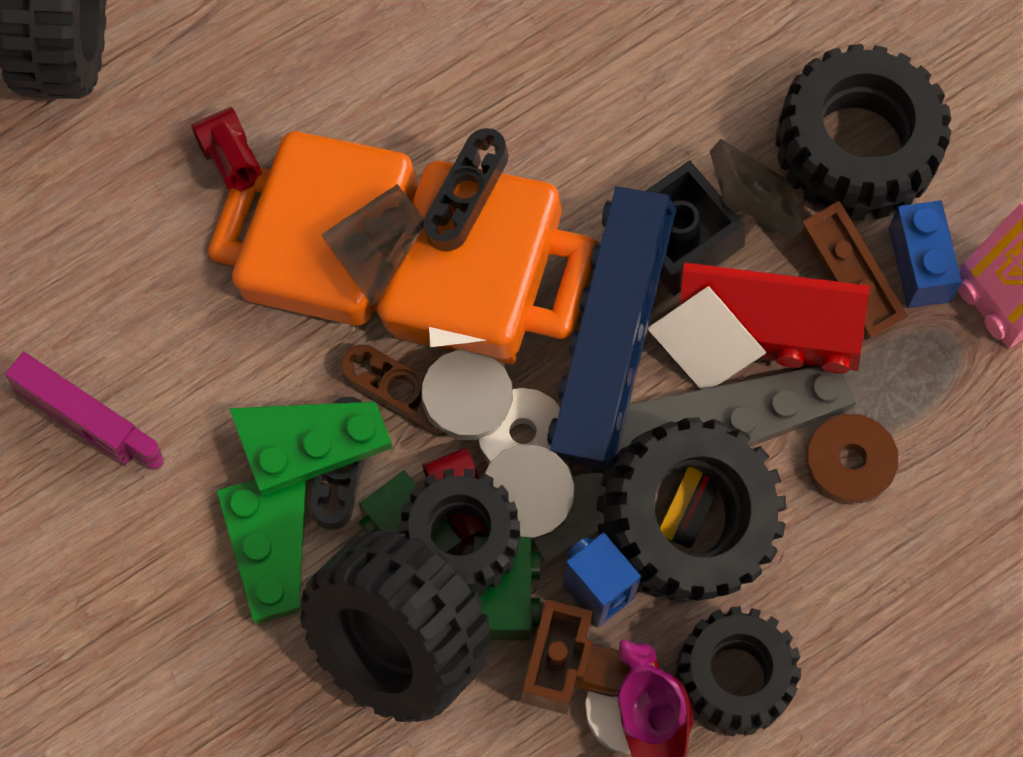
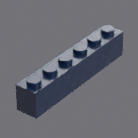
M615 186L612 201L607 200L604 205L602 226L605 227L602 242L596 243L592 252L591 268L594 270L591 286H586L581 296L580 310L581 313H584L580 330H575L571 337L569 353L573 359L569 374H564L561 378L558 397L562 403L558 418L552 419L547 435L548 445H551L550 450L555 452L563 461L606 470L613 468L615 465L612 459L618 453L676 213V208L669 195Z

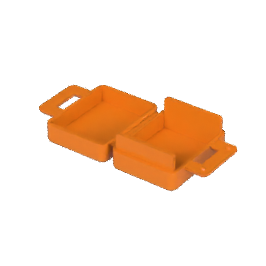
M292 131L281 139L271 168L260 167L262 175L257 178L253 187L241 192L237 189L229 190L208 246V256L213 262L234 266L232 271L233 283L241 296L248 302L354 326L365 324L371 318L373 311H377L386 330L400 340L430 346L429 327L487 340L437 346L435 348L452 352L455 350H465L491 356L498 362L513 365L525 331L559 339L567 338L573 333L580 313L581 296L584 288L589 284L593 271L591 268V257L597 241L591 236L557 229L562 215V204L559 192L553 184L502 173L464 244L452 251H440L430 244L424 230V219L454 163L441 160L430 162L424 168L419 185L416 186L417 175L412 161L402 152L300 131ZM463 181L456 186L454 194L462 199L470 198L477 193L479 185L474 181ZM260 192L261 195L243 242H239L238 239L255 193ZM449 205L452 214H454L456 210L451 205ZM452 217L446 226H437L440 235H443L446 229L455 230ZM549 254L568 258L552 310L533 306Z

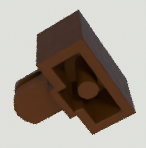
M546 599L522 689L521 703L567 715L574 687L609 697H618L621 684L631 667L619 659V650L594 644L592 640L587 639L593 611Z

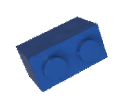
M942 200L898 206L888 229L907 308L951 302L962 280Z
M604 532L593 541L589 536L585 537L569 550L567 556L570 559L566 561L563 587L581 608L593 611L591 620L599 628L634 600L641 576Z

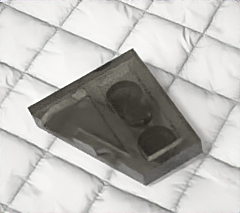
M396 184L321 235L364 297L373 306L378 303L424 228V220L400 186Z

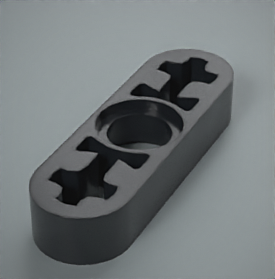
M490 128L479 129L472 133L465 142L424 219V230L430 244L440 251L455 250L464 244L509 159L505 139L498 131ZM490 145L494 146L495 155L487 153L481 162L478 150L486 151ZM480 163H481V167H482L483 173H482L480 170H478V167H479ZM470 180L479 185L477 193L470 198L462 199L454 194L456 186L463 181ZM449 205H451L456 210L454 214H452ZM452 217L455 230L446 229L443 235H440L437 226H446Z
M342 397L333 404L362 401L355 397ZM363 459L354 462L352 468L346 473L336 474L330 471L315 477L310 507L315 522L322 528L328 530L340 529L352 518ZM323 481L339 486L338 501L339 505L344 507L343 510H335L334 516L331 517L326 516L324 507L320 506V504H327L330 501L332 491L331 485L323 484Z

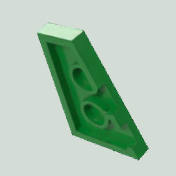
M376 402L229 408L261 496L393 448Z
M255 479L217 490L255 625L300 612L307 480L261 496Z

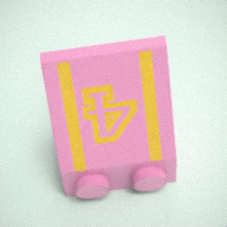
M1023 202L973 252L959 270L962 280L958 288L960 296L966 303L977 308L984 317L985 326L994 338L1002 340L1008 349L1023 340Z

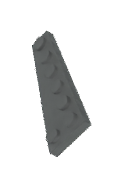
M822 366L629 404L618 452L620 449L629 446L632 439L644 432L670 421L677 422L684 418L700 417L702 422L711 419L726 422L727 431L729 432L739 428L750 436L747 445L753 447L854 408L856 401L843 374L830 373L823 370ZM588 466L600 496L604 495L606 487H603L600 482L606 469ZM688 466L672 469L663 476L661 481L686 472Z

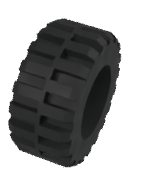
M0 0V68L3 70L2 77L4 82L7 83V87L17 95L27 97L80 99L93 91V87L97 84L98 72L102 66L101 58L102 52H104V33L106 29L105 5H107V1Z
M863 44L849 45L844 53L841 52L840 48H835L824 52L822 61L819 58H814L806 64L802 74L796 75L789 87L776 131L775 145L779 148L777 158L781 169H790L787 180L793 189L797 190L802 187L805 190L803 199L813 206L820 202L829 207L840 201L845 211L850 213V219L863 220L866 213H872L875 219L888 217L893 207L897 210L898 206L910 205L914 198H920L934 178L945 156V151L951 137V130L948 127L951 121L950 108L947 104H942L945 94L940 85L937 83L931 85L929 82L931 74L921 65L918 68L910 64V57L899 52L898 56L888 54L887 47L874 45L873 50H864ZM845 108L870 110L882 116L892 125L899 137L901 148L890 155L877 158H867L851 154L832 140L826 131L823 118L832 112Z
M700 417L684 418L677 422L670 421L632 439L631 444L620 449L612 459L615 464L613 468L604 472L600 484L606 487L605 494L598 496L596 511L604 512V523L597 525L599 536L604 532L640 574L639 583L644 585L643 592L654 597L666 596L669 601L676 602L700 601L730 595L741 590L742 584L752 583L762 574L761 564L771 563L778 550L771 544L774 539L783 538L786 525L784 522L778 521V512L787 510L786 497L777 496L775 484L782 481L777 469L769 471L764 464V461L769 458L765 450L761 446L751 449L747 445L750 436L739 428L729 432L727 431L726 422L715 419L702 422ZM688 466L704 473L713 481L723 498L725 525L722 535L714 548L704 554L689 555L678 550L666 539L657 523L655 495L658 485L666 473L678 467Z
M372 531L366 532L364 535H357L308 580L301 598V626L307 630L305 639L310 650H315L318 656L316 660L323 671L328 670L334 678L333 682L342 691L345 689L354 696L352 700L362 707L368 705L374 709L375 714L384 718L394 716L395 721L420 722L430 720L444 712L485 667L487 656L490 654L491 635H488L490 627L487 614H483L480 610L482 602L477 592H471L467 586L468 579L460 570L456 572L448 564L449 559L439 551L436 553L432 552L427 548V543L417 538L406 539L404 533Z

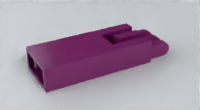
M23 351L5 373L16 394L124 467L132 457L152 470H157L163 466L164 458L154 439Z

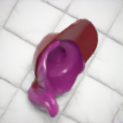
M625 639L621 640L619 644V659L631 668L621 684L618 694V706L622 728L631 756L686 757L689 734L694 727L693 709L686 688L673 675L660 669L656 652L651 645L635 644Z

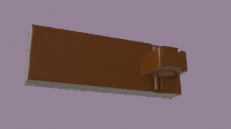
M840 201L798 225L830 281L870 286L864 328L865 340L874 337L908 316Z

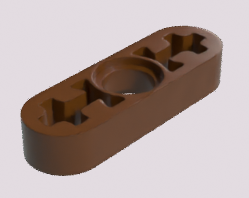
M356 345L346 351L342 358V372L346 383L350 387L431 434H448L439 428L436 429L428 421L421 403L418 411L413 410L421 400V387L425 377L369 345ZM366 359L370 360L372 372L382 377L378 389L375 388L377 380L374 375L363 371L359 376L355 375L354 362L362 364ZM384 369L389 370L383 376ZM399 379L409 381L414 387L412 396L401 401L393 399L388 393V388L392 382Z

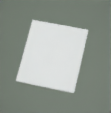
M709 286L648 327L651 334L701 390L716 387L767 353Z

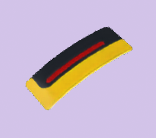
M691 467L687 468L660 527V530L667 539L686 548L693 546L718 492L716 485L704 473Z

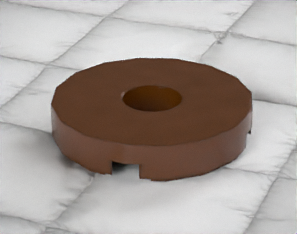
M842 414L826 420L815 430L806 450L808 474L813 485L829 499L841 504L854 505V503H867L876 500L892 484L898 470V449L892 435L879 422L864 415ZM847 449L859 452L863 457L864 466L857 470L846 468L841 463L840 453Z

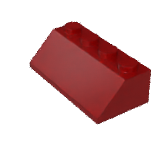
M684 262L680 305L709 286L767 352L760 358L776 360L778 364L790 368H798L803 366V364L822 366L823 370L836 374L847 373L849 370L859 371L870 286Z

